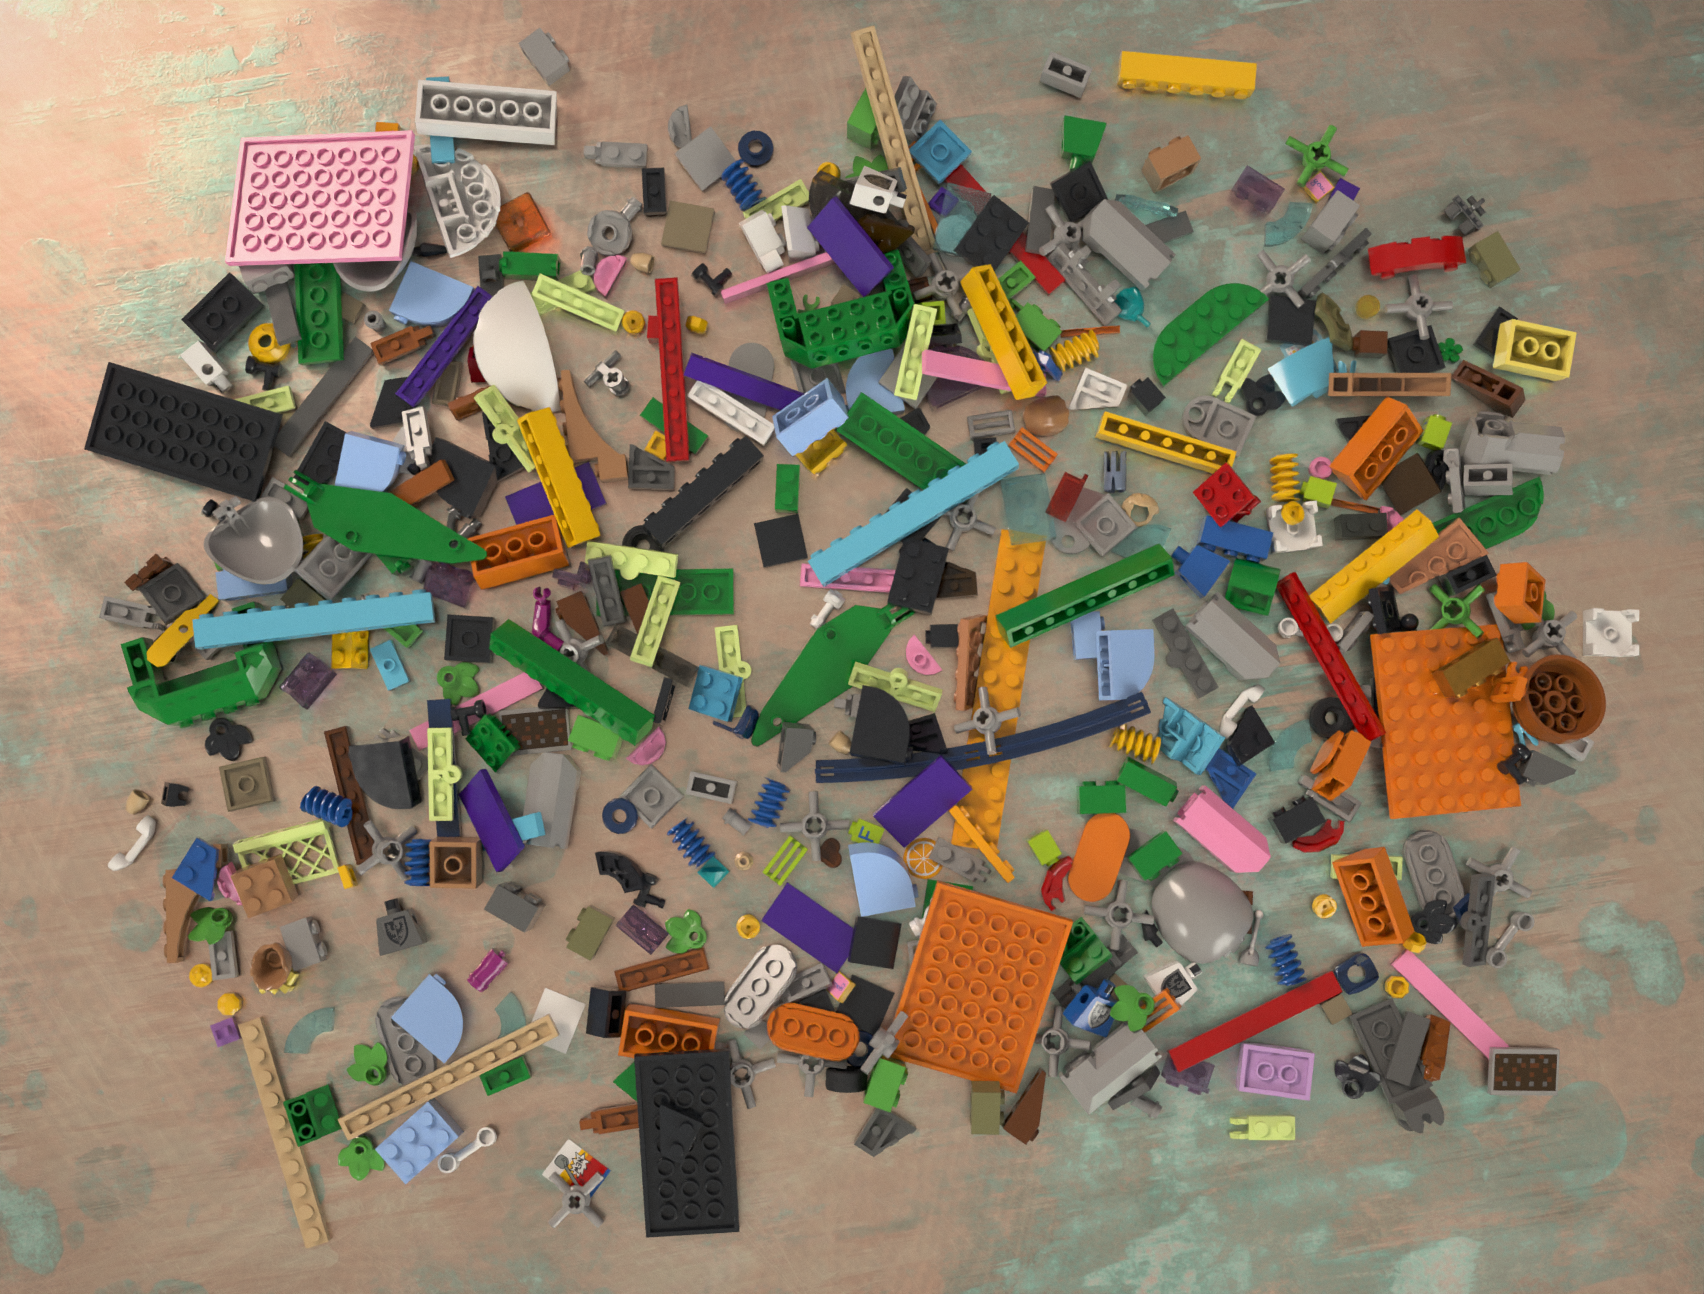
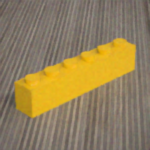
M1122 51L1119 58L1117 85L1123 86L1126 89L1142 87L1148 91L1163 89L1170 93L1184 91L1192 95L1206 93L1212 94L1214 97H1224L1227 95L1234 96L1236 99H1247L1251 97L1255 90L1257 63Z
M991 264L973 267L960 281L963 290L1015 399L1020 400L1034 397L1047 384L1044 374Z
M547 407L533 411L517 419L567 548L583 544L601 536L599 525L594 520L590 503L585 497L581 480L577 477L573 460L568 454L564 437L560 434L556 417L552 413L551 408Z
M1106 411L1101 416L1095 435L1097 439L1212 474L1226 462L1232 467L1237 452Z
M1416 509L1310 594L1309 597L1318 613L1331 624L1369 594L1368 589L1379 586L1439 538L1431 520Z

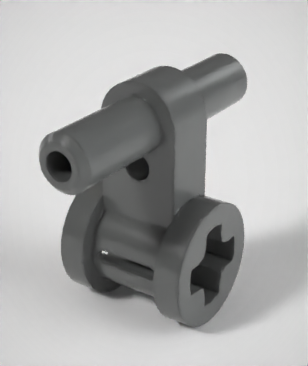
M614 350L603 362L600 361L595 366L596 369L584 379V383L590 387L603 376V382L614 395H625L630 388L629 381L619 369H610L621 357L620 353Z

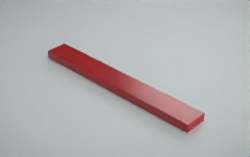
M962 164L944 180L976 217L991 198ZM1022 232L1009 253L1017 262L1022 261L1035 276L1034 281L1049 296L1066 279L1045 256L1025 252L1026 235Z
M678 277L655 279L666 462L690 461Z
M1292 572L1277 582L1276 587L1358 733L1362 734L1369 741H1373L1386 734L1385 729L1296 572Z
M1328 971L1167 1050L1176 1071L1181 1072L1343 991L1333 971Z

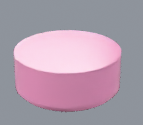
M1326 457L1315 458L1309 464V474L1323 480L1328 478L1332 474V470L1329 467L1331 461Z

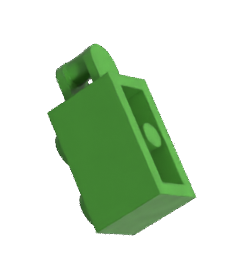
M1011 298L1009 303L1012 310L1015 308L1019 312L1016 318L1030 347L1037 353L1039 351L1047 352L1049 347L1055 343L1062 333L1060 325L1053 319L1048 320L1037 305H1031L1027 302L1023 307Z

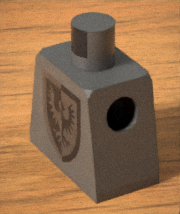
M398 898L384 902L387 916L376 919L380 956L428 942L412 908L401 911Z

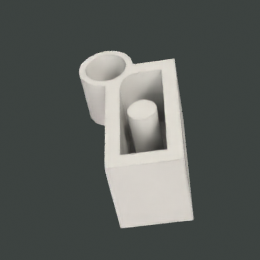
M760 210L739 222L755 256L767 274L784 265L779 255L785 252L783 247L787 243L782 234H777L774 226H776V222L771 213L767 214L765 211Z

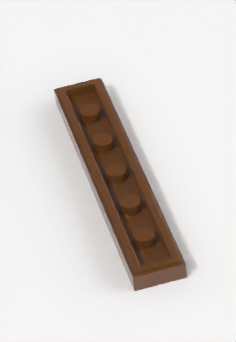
M348 726L324 731L339 795L343 796L344 799H350L352 802L353 815L347 828L356 864L360 865L373 855L372 846L375 841L363 826L367 821L371 820L365 792L356 780L352 762L348 756V746L352 745Z

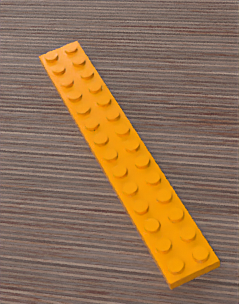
M1001 529L971 720H973L974 713L981 708L978 690L980 687L988 688L990 707L998 712L1020 707L1030 640L1010 648L999 633L995 615L1037 597L1047 536ZM1018 717L1002 721L1000 729L994 733V738L1014 735ZM977 729L969 730L967 745L985 741V734L980 733ZM975 750V751L965 752V754L974 753V752H979V751H978V750ZM997 752L996 754L989 755V757H991V756H996V755H1001V754H1003V753H1002V752ZM980 756L966 759V761L980 759ZM1011 759L962 770V777L972 786L973 790L957 802V807L963 806L970 814L968 818L973 826L978 824L985 833L983 839L987 844L992 842L996 847L998 846ZM954 820L951 844L979 849L957 821Z

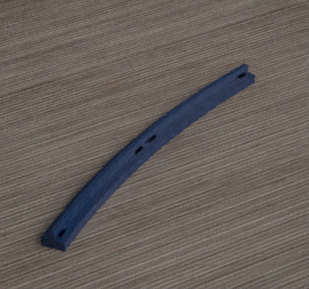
M1139 692L1127 697V699L1057 723L995 739V745H1001V747L996 748V753L1002 752L1003 754L991 757L987 754L986 741L947 748V754L913 753L911 761L907 760L906 766L865 758L816 760V783L861 782L915 777L940 755L956 770L988 765L1045 751L1090 737L1148 715L1151 711L1143 693ZM1139 700L1141 701V702H1139V703H1136V704L1131 705V706L1128 707V705L1131 704V703H1134V702L1139 701ZM1143 706L1144 709L1131 714L1130 711ZM975 750H978V751H979V752H974V753L965 754V752H970V751H975ZM980 756V759L966 761V759ZM821 767H834V769H821ZM834 773V776H821V774Z

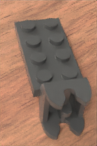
M1393 998L1348 1016L1373 1071L1381 1075L1379 1085L1388 1104L1393 1103V1112L1398 1123L1405 1130L1423 1133L1424 1121L1429 1124L1435 1122L1441 1126L1444 1122V1111L1438 1097L1430 1089L1433 1086L1432 1082L1423 1079L1425 1067L1420 1060V1056L1418 1057L1409 1086L1385 1078L1403 1022Z

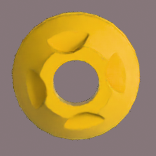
M264 323L257 326L251 332L248 339L251 354L263 363L275 364L283 361L291 348V343L282 346L277 343L273 323ZM264 335L271 336L272 342L268 347H261L260 338Z

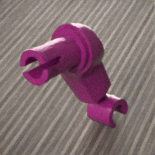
M539 586L533 590V596L537 601L534 607L532 634L560 652L564 641L551 632V600L546 599L551 595V590L549 588L543 589L542 595L541 587Z

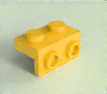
M832 429L827 432L824 438L814 441L804 452L797 453L795 456L809 472L815 474L823 471L832 458L840 456L847 443Z
M369 630L332 634L331 669L368 668Z

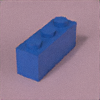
M1207 515L1202 519L1196 544L1211 552L1220 550L1224 551L1225 556L1237 558L1239 555L1246 557L1247 561L1259 563L1268 557L1274 532L1231 521L1219 527L1215 520Z

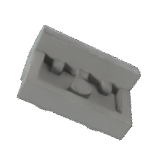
M903 76L894 98L906 139L917 142L926 132L937 103L927 90L919 89L911 76Z

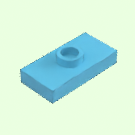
M388 640L370 649L388 691L411 682L392 640Z

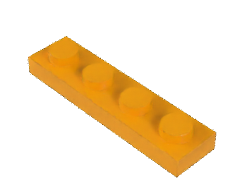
M956 805L950 808L948 812L1006 883L1011 882L1015 878L1012 874L1015 871L1007 860L1001 861L997 856L1000 851L992 842L987 844L983 839L985 833L978 824L973 826L968 820L970 814L963 806L958 808Z

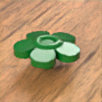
M1447 338L1444 343L1440 342L1438 346L1444 362L1450 360L1452 363H1456L1460 359L1458 354L1462 353L1463 348L1460 344L1454 346L1455 340L1452 338Z

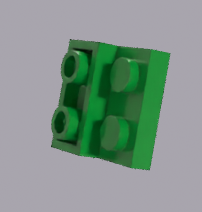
M1236 558L1225 599L1235 608L1268 616L1281 569Z
M1080 917L1072 924L1060 966L1077 985L1113 956L1086 921Z
M328 1084L283 1101L298 1147L342 1129Z

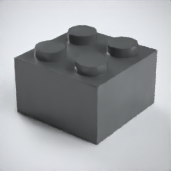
M512 881L497 885L484 910L524 933L531 930L546 906L541 903L542 898L533 893L526 894L522 892V887Z

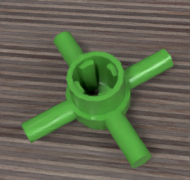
M1329 125L1320 142H1313L1309 145L1291 136L1288 137L1285 144L1303 154L1302 164L1305 169L1297 181L1298 186L1305 187L1312 173L1325 168V166L1342 176L1346 175L1349 168L1331 159V150L1328 146L1337 130L1335 126ZM1315 154L1320 156L1318 161L1313 159Z
M1437 584L1429 588L1443 604L1441 608L1443 618L1430 630L1444 629L1451 623L1455 625L1463 624L1477 639L1484 634L1469 618L1471 614L1470 604L1485 591L1480 584L1463 599L1459 597L1450 598ZM1454 605L1462 608V613L1460 612L1455 618L1452 616L1454 610L1451 609Z

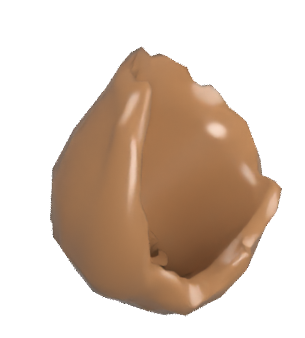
M1059 395L1043 397L1032 401L1025 407L1023 414L1026 429L1032 434L1039 436L1058 434L1069 423V410L1065 405V401Z
M275 942L270 945H262L255 952L251 961L250 976L253 977L258 989L265 991L277 990L286 983L292 968V957L289 951L280 943Z

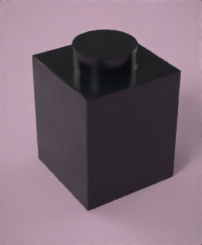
M1149 377L1144 381L1138 379L1130 386L1132 391L1128 395L1145 416L1166 398Z
M958 624L930 625L929 630H925L926 644H930V649H956L958 647Z

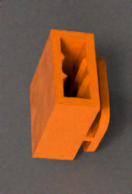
M1340 730L1332 735L1320 748L1310 769V772L1314 775L1319 772L1311 790L1332 801L1351 787L1371 741L1353 730L1349 731L1345 736Z

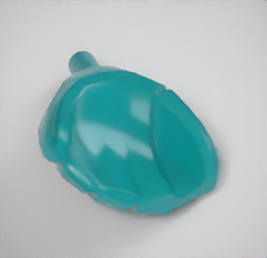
M1137 287L1123 289L1116 295L1117 299L1114 302L1122 310L1117 315L1118 317L1134 322L1139 320L1147 328L1151 325L1142 316L1144 313V300Z

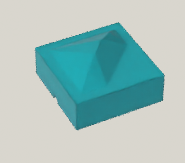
M713 856L697 873L715 888L730 871Z

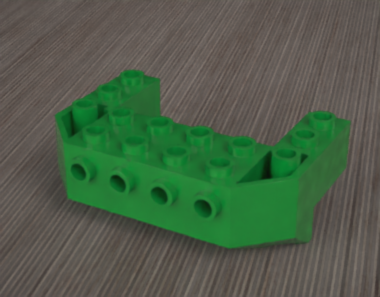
M899 249L884 254L894 267L882 280L885 292L797 314L789 278L766 283L784 355L813 369L901 346L907 337L914 301Z
M250 602L232 608V611H238V614H245L248 609L254 608L264 610L262 604L257 602ZM141 637L121 644L133 684L127 687V690L138 710L167 725L180 726V728L190 727L194 725L193 721L202 719V721L216 718L215 714L224 712V714L238 711L237 707L245 704L246 707L260 704L259 700L267 697L281 671L274 642L271 641L243 645L244 650L235 652V660L167 681L164 679L161 667H156L147 660V651L152 646L153 639Z

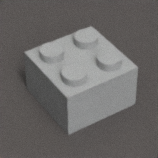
M1337 190L1301 239L1321 254H1324L1327 249L1332 251L1343 238L1349 226L1358 217V214L1355 212L1360 205Z

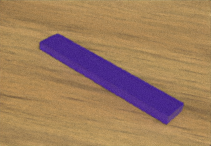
M476 287L465 305L457 312L395 393L398 397L413 408L417 407L475 331L482 308L493 296L481 287Z
M692 352L684 371V376L778 410H782L805 394Z

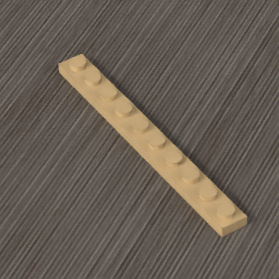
M875 26L853 31L850 34L888 168L901 167L907 189L901 192L907 195L903 208H900L902 217L909 225L915 227V233L911 237L927 255L938 252Z
M549 1013L338 1119L347 1140H350L559 1036L560 1033Z
M260 1017L238 1025L305 1247L308 1249L326 1243L331 1238L303 1147L297 1146L283 1105V1101L287 1100L288 1097L264 1019Z

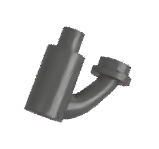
M451 506V508H447L449 516L446 527L455 531L456 518L460 521L462 515L458 513L459 510ZM474 518L470 524L465 523L457 533L466 539L474 537L478 534L476 530L482 523ZM453 542L451 546L453 548H456L458 546V542Z

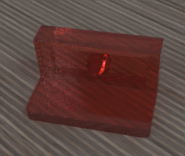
M1065 472L1045 513L1066 522L1089 475L1084 474L1082 479Z

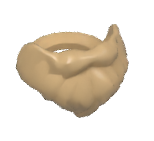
M1134 493L1126 498L1121 506L1137 527L1147 525L1152 520L1153 515L1159 513L1158 503L1147 494ZM1134 504L1148 507L1149 515L1146 520L1136 522L1131 518Z

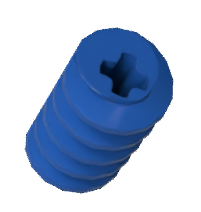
M740 159L729 165L722 173L721 178L726 182V187L731 189V195L736 197V203L741 204L740 210L744 212L767 199V197L759 198L763 191L762 189L754 190L758 183H750L753 174L745 175L749 168H741L740 166L744 163V160Z
M765 777L769 784H762L761 786L766 792H758V795L763 800L754 802L759 807V810H751L756 817L748 818V821L766 828L776 827L777 824L772 818L779 819L780 815L776 810H783L784 808L779 801H787V798L782 793H790L791 790L785 784Z
M314 786L305 794L300 803L301 811L307 812L312 816L314 815L317 818H322V820L341 828L347 826L352 819L351 800L348 798L344 799L343 796L336 795V793L329 792L326 789H321L319 786Z
M686 818L670 829L667 835H676L672 843L681 842L677 850H686L683 858H692L688 865H697L699 867L716 853L715 851L707 853L710 844L702 845L705 837L697 838L696 836L700 830H691L694 821L686 823Z
M411 839L412 842L405 844V847L412 849V851L405 853V856L412 858L411 861L405 862L406 866L411 867V870L406 871L405 875L410 876L411 879L404 881V884L409 886H430L427 883L430 881V875L427 874L430 872V865H428L430 863V856H428L430 854V847L428 845L433 839Z
M1292 934L1273 938L1270 940V944L1265 947V949L1273 950L1268 955V958H1276V961L1271 966L1279 967V970L1274 973L1275 976H1282V979L1277 982L1278 985L1289 986L1307 980L1306 977H1300L1304 974V969L1297 968L1301 965V960L1294 959L1298 956V951L1291 950L1295 947V943L1288 941L1292 938Z

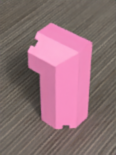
M1201 786L1199 788L1201 793L1199 795L1196 793L1192 794L1179 809L1177 814L1180 818L1175 817L1173 821L1215 856L1216 860L1229 871L1235 873L1259 872L1271 858L1266 837L1207 786Z

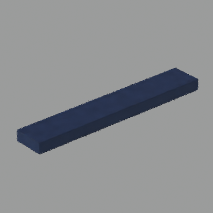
M452 698L427 700L429 728L452 727L453 764L456 765L454 725L451 716ZM458 782L453 783L454 820L436 821L437 837H459L462 835Z

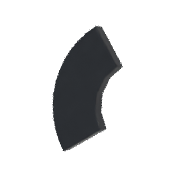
M614 851L595 852L599 874L615 878L621 884L624 893L648 888L642 871L630 858Z

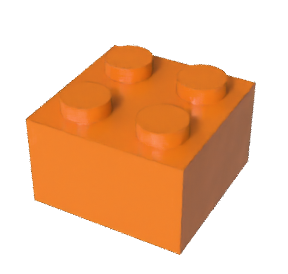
M1528 562L1500 564V571L1496 578L1498 589L1497 594L1494 596L1496 608L1514 624L1541 622L1546 580Z

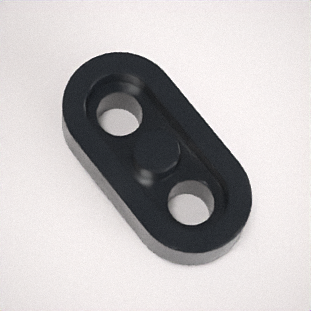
M1435 450L1427 455L1425 464L1442 491L1446 481V471H1449V467L1443 461L1444 450Z

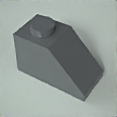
M782 723L777 767L780 772H787L811 752L812 745L816 743V732L810 724Z
M1530 750L1531 756L1526 761H1521L1518 768L1521 775L1526 779L1524 784L1531 787L1546 785L1574 775L1576 769L1535 750Z

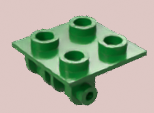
M489 713L482 717L465 740L496 773L511 754L517 752L521 746L519 745V740L512 734L508 736L509 730L505 733L502 732L506 726H501L502 723L497 716Z

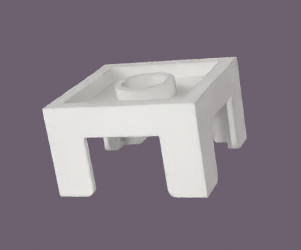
M1317 501L1301 504L1304 510V519L1296 525H1289L1284 521L1281 515L1282 505L1270 506L1265 510L1268 531L1274 532L1270 545L1271 554L1313 550L1323 546L1322 536L1316 535L1314 514L1318 512Z
M1600 608L1584 610L1583 656H1639V644L1632 645V623L1639 621V610L1606 611Z

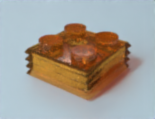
M526 192L501 205L495 225L510 252H518L551 234L530 192ZM519 219H521L524 224L521 227L517 224V221Z

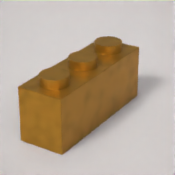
M1498 638L1484 640L1431 674L1444 697L1454 696L1457 699L1466 695L1468 688L1472 686L1477 687L1485 683V678L1489 675L1494 676L1504 671V666L1511 661Z

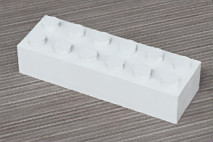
M418 80L415 116L417 134L555 145L557 91Z

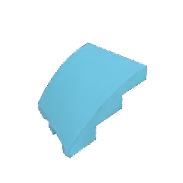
M1329 337L1289 355L1268 368L1292 407L1311 394L1317 399L1328 392L1329 373H1334L1335 367L1333 343L1330 342Z
M1165 697L1163 700L1165 705L1163 719H1160L1159 734L1157 735V737H1161L1160 751L1170 759L1182 762L1195 774L1201 775L1226 737L1187 709Z

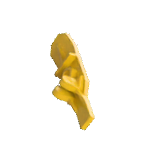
M209 594L197 608L185 611L148 649L147 660L156 667L166 666L174 655L194 636L192 620L199 619V615L208 614L219 603V600ZM182 628L188 629V631L185 633H182L179 630Z

